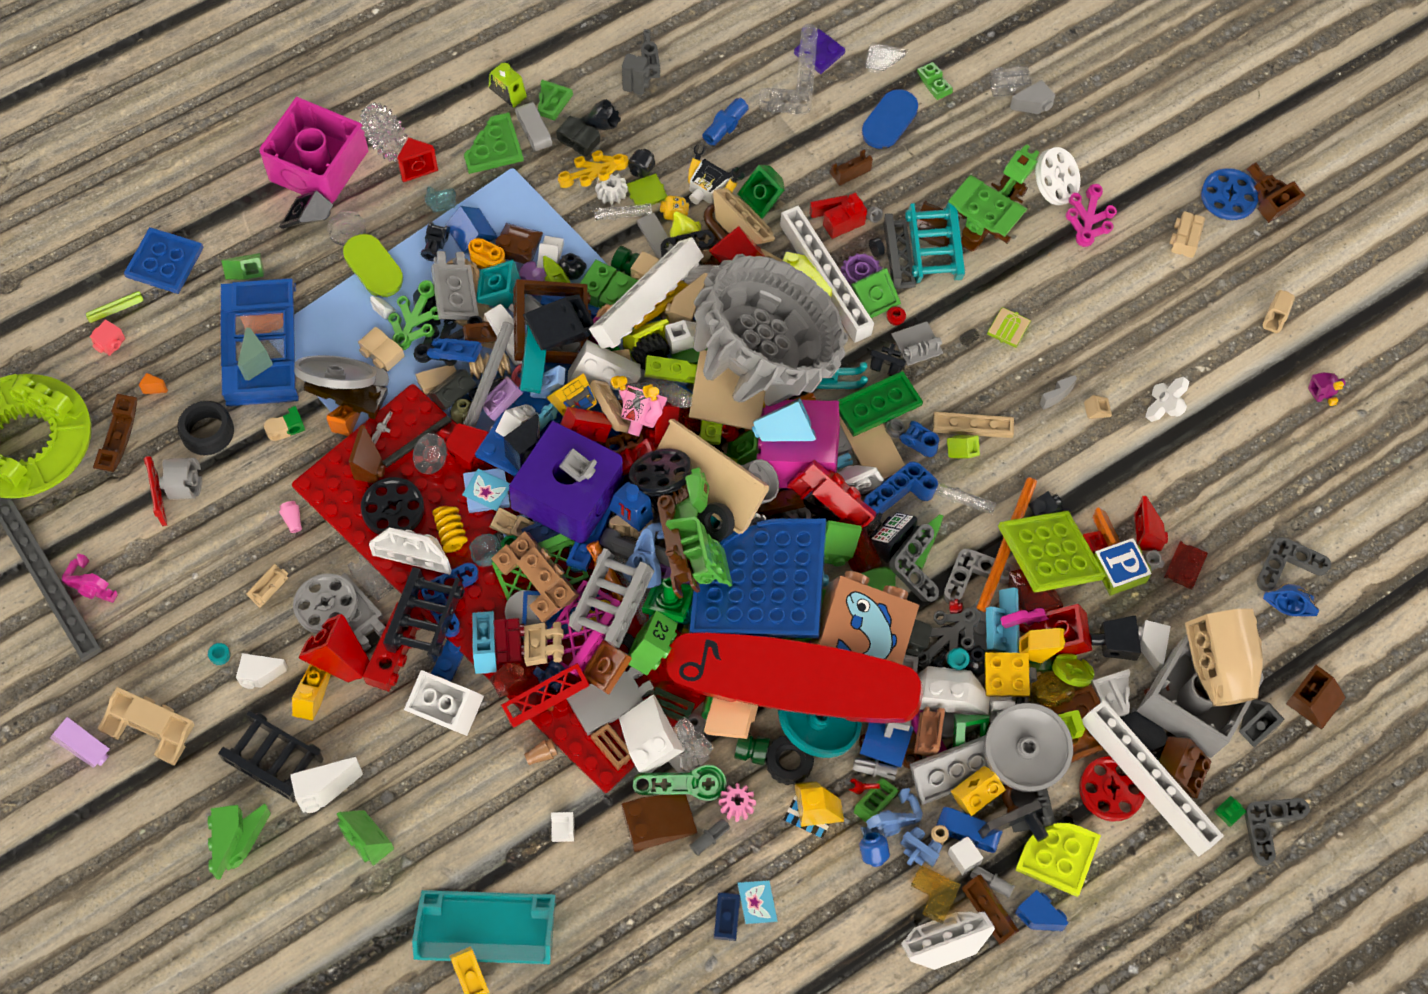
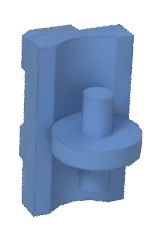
M915 827L910 833L907 831L900 843L906 848L903 853L910 857L907 864L911 866L915 861L922 866L925 862L933 868L940 856L942 844L934 840L928 846L924 844L921 840L924 838L925 833L919 827Z

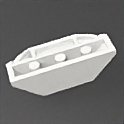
M388 528L369 543L373 556L449 575L452 572L449 560L437 538L432 535L417 534L412 530Z
M927 666L918 674L923 685L921 710H924L925 707H930L931 711H937L938 708L945 709V712L988 715L990 696H986L984 687L970 670Z
M955 912L915 927L901 944L910 961L935 970L977 954L994 931V926L985 912H979L978 914Z

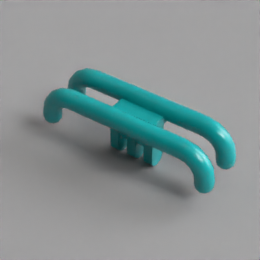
M861 362L860 366L854 368H839L832 378H822L816 389H859L864 387L868 382L867 376H862L859 381H838V375L862 374L867 369V363Z

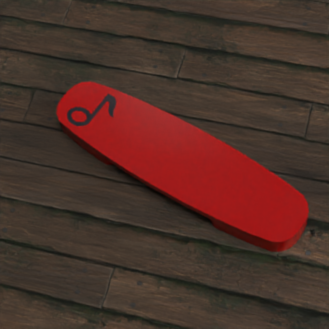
M685 633L678 636L672 642L671 651L667 657L668 674L681 688L728 702L738 701L790 712L839 717L854 722L905 723L912 720L918 714L923 698V685L918 674L911 667L858 652L800 641L740 634Z

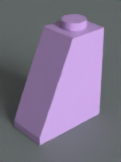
M68 717L65 718L50 737L54 742L93 768L97 764L102 766L109 757L106 754L109 750L107 746Z

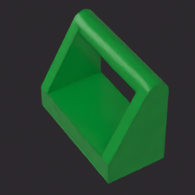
M954 714L953 748L965 743V727L980 724V737L985 736L989 728L990 716Z

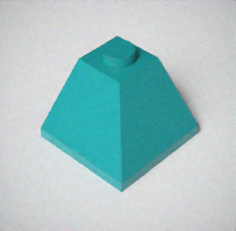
M514 260L480 270L476 296L478 303L494 307L502 304L505 309L513 304V287L516 279H520Z

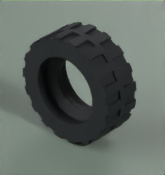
M782 735L775 739L768 747L766 755L767 771L771 774V777L776 779L778 783H784L785 785L802 783L806 777H809L813 769L814 756L800 750L787 736ZM786 750L796 751L801 758L800 765L793 770L783 768L779 762L781 753Z

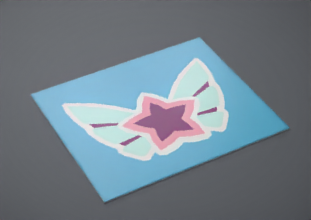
M477 469L462 495L497 511L509 491L510 483Z
M770 881L738 883L745 924L778 922Z

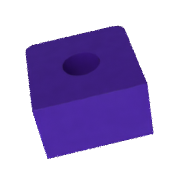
M552 421L509 485L511 509L577 543H584L589 539L607 511L613 495L623 485V459L620 454ZM575 449L589 461L593 459L597 461L594 466L596 471L591 478H585L578 482L559 467L570 450ZM564 480L576 481V483L570 485L561 484L560 482Z

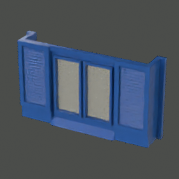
M292 278L221 284L222 396L226 401V406L299 401L294 374L293 292H296V283L293 282ZM246 327L251 328L267 350L273 363L271 367L251 380H245L238 367Z

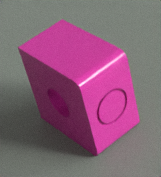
M296 96L261 145L259 151L269 181L301 195L317 190L328 201L333 203L368 153V146L361 123Z

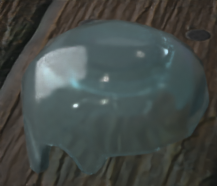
M492 534L478 536L469 546L473 562L482 567L491 566L493 562L491 558L502 549L497 537Z

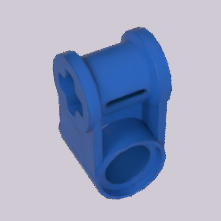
M911 421L908 430L900 435V440L904 445L926 457L935 456L938 452V435L916 421Z

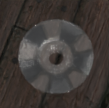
M426 434L418 440L413 451V462L418 471L424 474H433L440 470L447 456V447L443 438L436 434Z

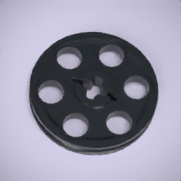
M658 449L638 458L629 470V478L631 484L637 485L639 490L647 496L667 495L679 490L686 484L685 477L692 474V465L688 455L680 450ZM646 469L644 472L638 473L639 470ZM643 482H649L648 484L640 485ZM663 483H669L666 486H660Z
M390 477L375 482L366 490L361 501V513L364 522L371 531L378 535L388 528L413 531L421 522L424 514V502L421 492L412 482L403 478ZM401 486H406L408 492L401 495L397 493V489ZM379 488L387 489V493L384 496H378L376 491ZM413 501L418 502L419 507L416 510H410L408 504ZM373 504L378 507L374 513L366 511L369 505ZM389 505L396 506V510L390 509ZM401 519H408L409 525L400 527L398 522ZM381 520H386L389 523L384 529L377 527V523Z

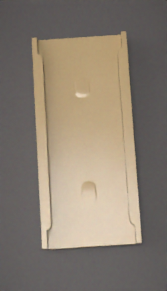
M670 419V425L656 450L677 449L687 454L690 458L692 469L700 467L701 473H705L707 483L709 484L707 505L714 502L725 504L734 516L735 525L733 531L737 534H743L765 498L769 485L678 421ZM713 514V515H712V516H714L715 518H717L719 521L722 522V520H721V518H720L719 515H717V514Z

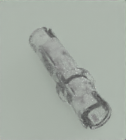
M651 203L620 207L611 205V207L594 208L595 221L605 219L615 221L618 218L652 214Z
M938 482V487L934 495L950 499L952 503L958 502L991 515L996 506V502L961 491L959 487L953 488Z

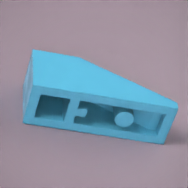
M494 611L472 613L475 674L497 672L493 623Z

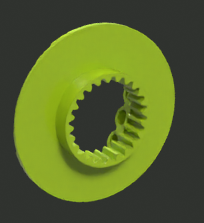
M12 374L0 378V429L4 428V423L9 424L11 418L17 420L18 415L24 418L26 414H29L30 417L36 414L37 418L40 419L42 417L45 422L49 423L51 426L49 428L52 432L49 434L51 440L46 442L48 447L42 448V454L36 453V458L28 457L27 462L23 459L17 462L0 454V498H23L47 491L66 479L85 456L92 432L90 414L81 396L66 383L49 376L37 374Z

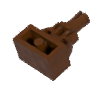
M1257 163L1247 168L1248 173L1257 182L1254 186L1258 192V200L1260 202L1257 209L1268 223L1296 207L1306 196L1295 181L1287 185L1283 181L1275 179L1273 175H1266Z

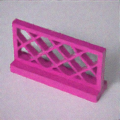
M583 580L576 590L580 596L564 608L555 622H560L561 625L569 624L570 611L573 607H577L579 603L577 600L579 599L580 601L581 594L587 586V581ZM601 590L598 591L600 597L596 596L595 599L600 601L606 599L611 602V605L616 607L621 605V602L617 599L612 598ZM595 608V613L588 614L586 617H596L598 623L608 627L615 618L613 614L599 611L597 608ZM568 626L569 634H565L563 639L570 638L571 648L564 649V654L572 652L573 660L569 666L564 664L563 661L558 663L566 669L578 663L583 672L606 635L592 629H587L585 626H583V630L580 632H573L572 628ZM584 634L585 642L583 645L575 647L574 637ZM548 639L547 644L553 642V639ZM549 655L548 659H553V655ZM576 669L570 672L573 676L580 679Z

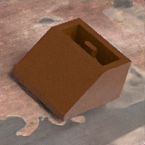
M1315 665L1287 701L1286 705L1322 730L1346 697L1335 678L1318 665Z
M1168 737L1159 762L1189 797L1197 799L1212 761L1190 738Z

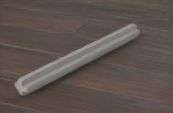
M503 322L464 425L475 428L514 329V325L509 322Z

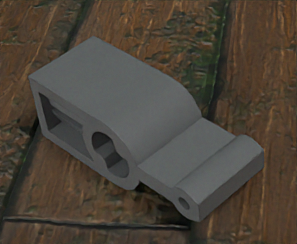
M644 29L641 56L647 58V66L651 67L650 70L652 69V74L650 71L649 78H660L658 48L654 42H651L650 30Z

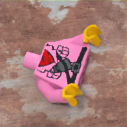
M625 376L612 377V386L614 388L620 387L619 393L623 401L621 416L631 421L627 433L639 436L643 425L653 428L658 418L662 415V409L667 398L658 395L659 389L653 387L652 384L644 386L642 390L629 385L626 387L627 378Z

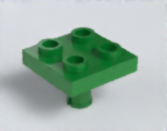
M661 578L659 586L651 587L642 607V613L653 615L657 610L673 621L683 623L692 604L694 590L691 585L682 583L683 598H678L673 591L671 578Z

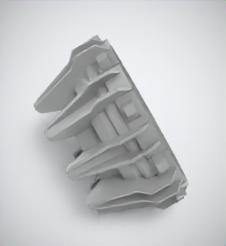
M737 254L733 260H724L719 267L711 269L704 280L706 288H703L694 300L697 311L694 314L696 326L693 349L700 352L708 348L703 369L707 380H714L729 368L740 376L732 395L735 401L745 402L764 390L766 391L764 403L769 407L795 395L798 396L803 391L812 393L820 384L822 378H832L841 366V359L846 354L843 346L848 341V334L844 332L841 317L835 305L831 302V297L814 280L785 261L780 262L763 256L753 257Z

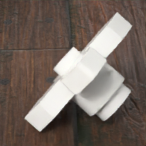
M1181 377L1175 379L1169 387L1164 383L1155 385L1152 396L1157 400L1148 407L1145 417L1153 422L1159 420L1165 412L1170 416H1181L1187 407L1181 396L1187 391L1189 381Z

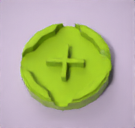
M1065 653L1058 655L1053 662L1052 669L1060 680L1076 687H1085L1092 683L1095 672L1086 660L1082 659L1080 661L1077 659L1078 656Z

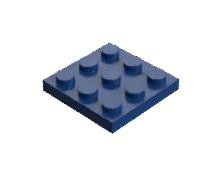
M149 227L124 275L126 278L179 294L204 248L203 244Z

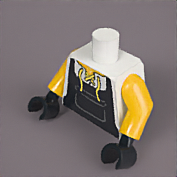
M695 145L693 151L696 156L692 158L688 170V183L692 193L689 197L690 201L694 204H699L703 199L709 204L714 203V190L723 188L729 189L732 194L738 184L737 181L744 179L745 173L741 171L737 176L739 168L734 167L731 174L705 158L700 160L707 151L703 147L702 152L698 154L699 145Z

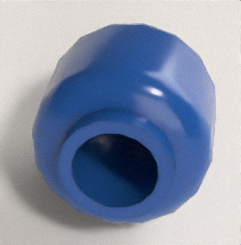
M870 832L863 836L859 843L863 862L873 867L882 866L890 857L887 838L878 832Z

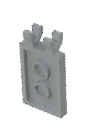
M437 251V257H434L431 271L438 318L468 320L472 316H479L471 265H465L464 252H456V258L452 260L453 264H446L445 251Z
M344 573L341 576L352 584L358 598L357 612L349 625L364 652L371 648V645L368 643L369 640L365 635L374 629L381 638L385 626L380 622L383 619V615L349 576ZM334 583L331 586V590H339L342 584ZM344 598L341 605H350L352 599ZM324 601V602H323V605H325V607H327V606L329 605V603H327L326 601Z
M631 667L627 672H623L609 695L595 685L590 684L589 687L567 698V701L588 736L605 724H610L619 719L626 712L643 702L642 699L653 694L654 687L650 680L638 687L634 679L643 676V673Z

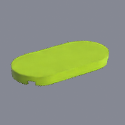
M359 234L353 236L345 243L343 248L345 261L370 294L390 297L401 289L403 282L402 271L377 238L368 234Z

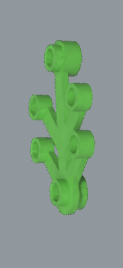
M429 280L422 281L419 284L418 291L421 295L412 313L409 308L410 300L406 296H400L397 299V304L401 308L406 322L403 330L400 325L402 318L397 313H391L388 317V321L392 324L395 332L392 340L403 351L410 347L413 340L422 336L431 337L435 332L430 324H424L421 329L412 332L415 326L430 319L440 320L438 314L434 315L437 312V307H433L430 311L420 315L428 298L433 297L435 294L434 285Z

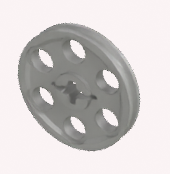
M321 574L310 578L298 589L293 601V609L297 620L303 628L315 634L324 629L322 624L327 619L335 615H344L349 624L358 608V598L354 587L347 579L336 574ZM334 583L342 584L339 590H331V586ZM313 585L321 586L318 592H310V588ZM344 598L352 599L351 604L348 606L341 605V602ZM324 601H326L327 603H329V605H328L327 607H325V605H323V602H324ZM303 602L310 603V607L308 609H299V606ZM319 617L321 619L319 624L310 625L309 622L312 618Z

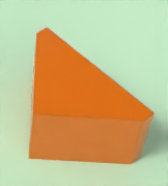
M344 404L329 413L326 419L332 432L349 436L354 430L360 413L353 411L352 407Z

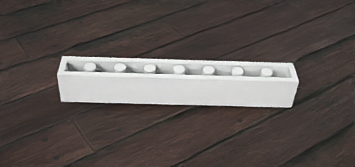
M796 206L782 212L780 227L797 254L805 255L832 288L831 302L838 310L842 320L841 323L853 342L856 343L870 337L874 322L800 207Z
M692 237L679 241L589 328L601 348H614L621 343L620 339L630 334L633 331L632 328L644 320L643 317L655 309V305L663 301L667 297L666 294L674 290L678 286L677 283L689 275L688 272L699 266L698 262L704 256Z
M1105 700L1082 719L1086 729L1198 857L1224 837Z

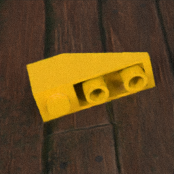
M311 664L308 666L292 697L293 717L314 720L321 706L331 674Z

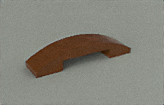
M122 394L116 395L111 410L113 417L103 448L98 450L93 465L94 469L114 472L119 465L131 435L137 407V397Z

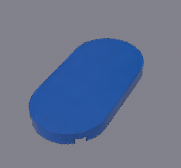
M905 90L888 92L863 123L862 135L864 141L869 146L877 149H882V147L886 146L888 148L894 145L917 115L918 101L916 97Z

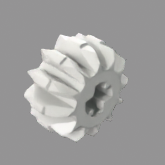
M611 174L610 178L606 181H600L598 178L595 191L597 192L598 199H602L604 204L609 201L612 205L615 201L620 203L621 199H625L628 186L625 178H621L619 174L615 176Z

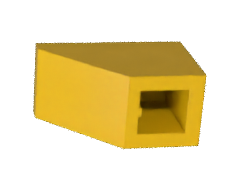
M1064 629L1030 630L1019 638V653H1029V661L1043 663L1064 648Z

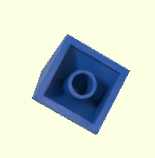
M460 206L446 223V226L450 227L451 236L464 254L469 252L468 245L473 239L481 238L491 242L498 237L479 208Z

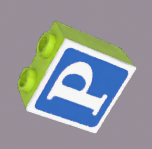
M1134 538L1103 548L1094 554L1106 575L1102 582L1109 596L1147 583L1152 574L1151 568L1145 562L1141 548L1136 544Z

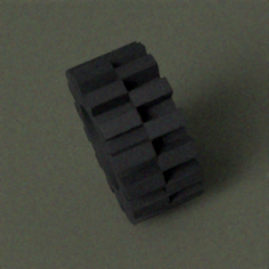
M652 333V335H646V338H641L642 341L637 342V346H634L631 352L636 363L640 364V368L645 370L647 355L667 358V355L670 354V347L660 334Z

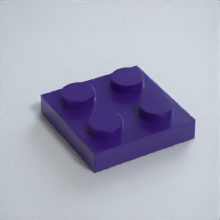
M818 29L794 49V54L819 74H822L845 54L846 49Z

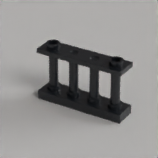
M412 567L383 641L387 651L396 653L398 646L404 645L428 651L427 655L430 661L435 663L437 657H440L443 652V641L459 599H462L464 596L465 588L460 578L455 579L453 586L425 580L421 569ZM425 588L449 594L446 605L418 599L419 591ZM418 607L442 613L439 624L411 618L412 609ZM411 626L435 632L432 642L427 643L403 637L405 627Z
M248 711L246 715L250 722H252L234 748L229 750L222 747L218 755L222 761L294 803L296 799L291 776L288 780L282 782L277 779V773L295 748L305 753V756L293 773L305 771L312 759L322 763L324 759L320 753L321 750L311 743L308 746L267 722L268 719L261 713L257 712L254 714ZM259 727L269 732V735L252 759L245 760L241 757V752ZM277 737L288 743L270 769L264 771L259 768L260 761Z

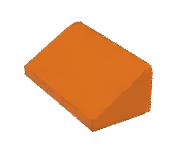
M1100 507L1096 508L1092 518L1098 531H1101L1108 547L1120 543L1107 513Z

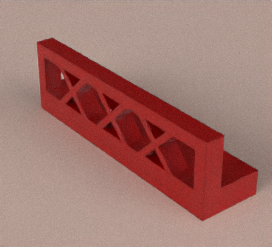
M576 663L506 701L501 706L508 718L509 724L514 728L590 685L579 664ZM576 669L580 680L573 684L565 682L567 674ZM564 676L563 681L557 680L558 678ZM553 681L561 683L559 692L555 694L546 693L549 683ZM545 686L544 691H539V690H538V689H540V688H542V687ZM531 693H541L542 698L540 702L535 705L527 703ZM526 696L524 702L518 701ZM514 702L523 704L522 711L512 717L507 706Z

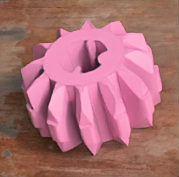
M738 783L735 785V789L729 785L727 786V792H721L722 799L719 800V805L723 806L721 813H727L728 820L732 816H735L736 822L739 821L740 816L746 820L748 819L747 813H754L753 806L756 805V800L752 799L754 797L753 792L747 793V785L743 789H740ZM735 800H739L740 805H735Z

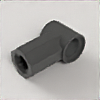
M606 528L599 540L602 550L604 548L608 549L612 554L626 560L634 553L636 547L635 542L623 538L618 531L611 528Z

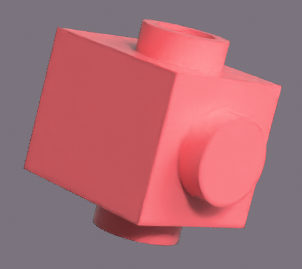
M106 319L90 335L94 349L99 353L104 352L109 356L118 350L121 343L125 340L121 329Z

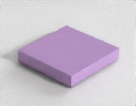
M507 376L488 394L483 410L495 421L523 392Z

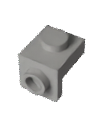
M572 449L559 467L580 482L585 478H591L596 471L594 466L597 461L595 459L589 461L575 449Z

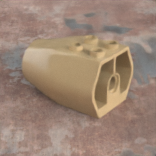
M1232 609L1209 613L1185 622L1193 664L1213 706L1232 705L1257 699L1262 673L1263 654L1262 642L1257 630V619L1254 616L1253 609Z

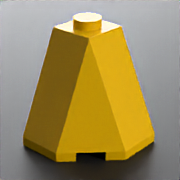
M817 781L795 784L801 827L844 822L840 798Z

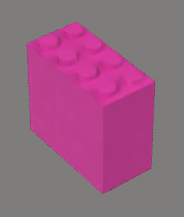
M784 400L769 407L765 404V408H762L761 417L795 400ZM801 400L810 418V427L815 431L817 437L814 441H761L760 438L758 439V450H761V452L757 454V460L767 461L774 468L778 476L779 488H787V484L814 459L827 471L831 469L834 473H837L840 433L839 401Z

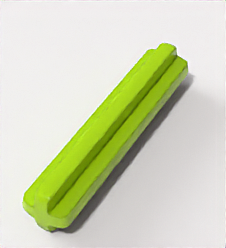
M136 291L88 311L85 314L88 321L93 323L143 302V297L140 291Z

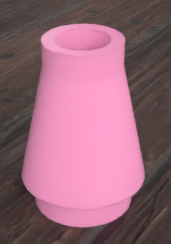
M295 501L281 504L279 513L288 526L290 533L301 531L299 505H296Z

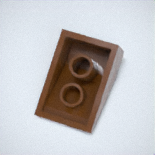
M686 794L649 796L621 803L622 813L634 852L698 834Z

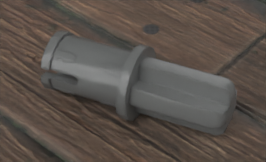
M721 819L709 830H704V834L689 845L692 851L699 856L711 844L715 845L716 840L730 829L728 822Z

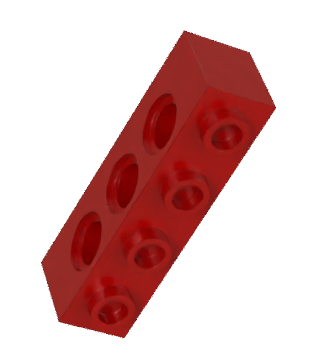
M399 602L396 603L363 675L366 684L390 692L392 686L397 684L400 667L405 666L407 661L406 654L409 648L412 649V647L401 645L396 650V653L387 651L383 644ZM413 608L410 614L411 618L424 621L421 610ZM408 626L409 628L403 632V637L416 640L415 634L417 630L421 629ZM386 663L392 664L388 669L382 668Z

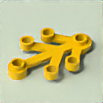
M601 150L592 153L594 162L585 161L584 156H578L574 159L576 168L583 167L587 169L571 174L568 171L561 172L558 175L559 185L561 188L571 187L574 184V179L579 178L581 186L587 187L592 184V181L597 176L600 181H606L615 170L620 171L628 167V156L623 154H616L613 157L603 155Z

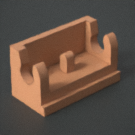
M925 707L923 712H920L914 754L930 757L938 753L945 709L938 708L936 712H931L930 707Z

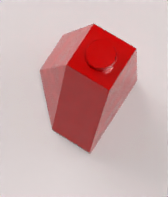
M339 614L327 619L322 624L324 629L320 630L315 637L312 635L305 642L298 658L348 683L361 679L368 666L369 659L344 615Z

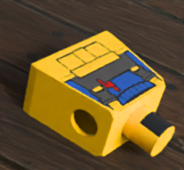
M584 373L547 396V399L563 417L567 407L589 410L597 404Z

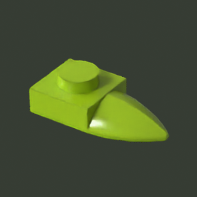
M543 256V266L547 275L544 279L546 281L571 283L562 268L554 260Z

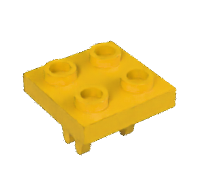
M985 652L986 696L1029 697V653Z

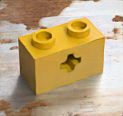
M983 766L950 792L959 807L973 816L1006 789L996 773Z

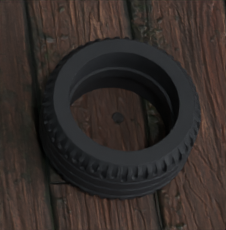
M204 400L193 403L181 413L178 419L177 429L184 446L197 455L208 456L221 452V450H224L233 438L234 424L230 414L225 407L217 402ZM216 418L222 421L220 429L208 438H195L190 435L192 427L202 419Z

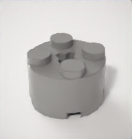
M170 458L163 460V477H160L159 485L161 489L165 490L168 499H195V496L200 495L202 476H198L197 470H201L196 458Z

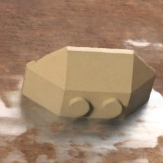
M727 188L714 190L713 199L716 220L725 231L730 233L740 226L756 244L774 241L775 237L773 236L772 229L747 203L738 196L731 194V191Z

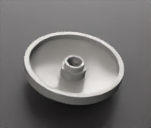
M307 356L298 359L294 367V374L303 381L331 389L368 387L375 383L377 375L376 369L371 365L340 356Z
M1022 703L1005 709L991 722L985 736L984 751L990 769L996 773L1001 782L1015 790L1035 792L1049 788L1065 775L1072 761L1073 742L1068 727L1055 712L1042 705Z

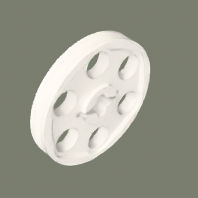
M1055 147L1045 150L1038 157L1035 168L1038 188L1043 197L1051 204L1069 203V197L1073 193H1078L1080 188V173L1076 161L1063 148ZM1057 154L1060 156V162L1057 159ZM1046 159L1048 160L1049 167L1046 166ZM1068 167L1071 170V176L1068 173ZM1045 177L1048 180V186L1045 184ZM1067 185L1070 187V194L1067 191ZM1056 190L1059 194V198L1056 197Z

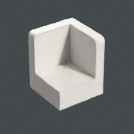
M573 812L551 813L552 842L574 841Z
M969 837L951 846L948 851L949 857L962 876L971 871L975 866H979L983 860L982 855Z

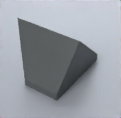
M1255 699L1252 700L1243 716L1239 732L1253 747H1256L1276 731L1285 719L1270 703Z

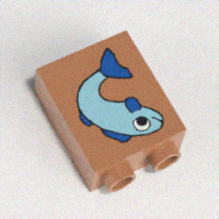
M846 571L844 577L839 576L829 582L821 606L819 638H811L810 643L858 652L902 664L919 608L918 604L907 600L908 592L895 586H884L883 591L868 586L869 577L854 571Z

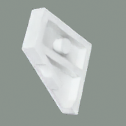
M1129 669L1093 680L1090 684L1094 688L1100 702L1105 700L1119 717L1129 714L1130 703L1128 701L1130 696Z

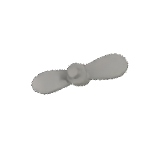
M392 412L387 414L383 423H378L377 431L372 436L374 444L377 443L381 433L390 432V429L387 428V423L393 414Z

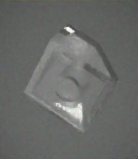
M872 42L869 46L865 68H869V72L880 73V71L886 70L904 58L908 53V49Z

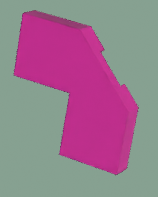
M1042 608L1034 609L1031 612L1021 610L1000 618L1005 629L1024 622L1029 626L1034 624V622L1038 623L1048 619L1045 610Z

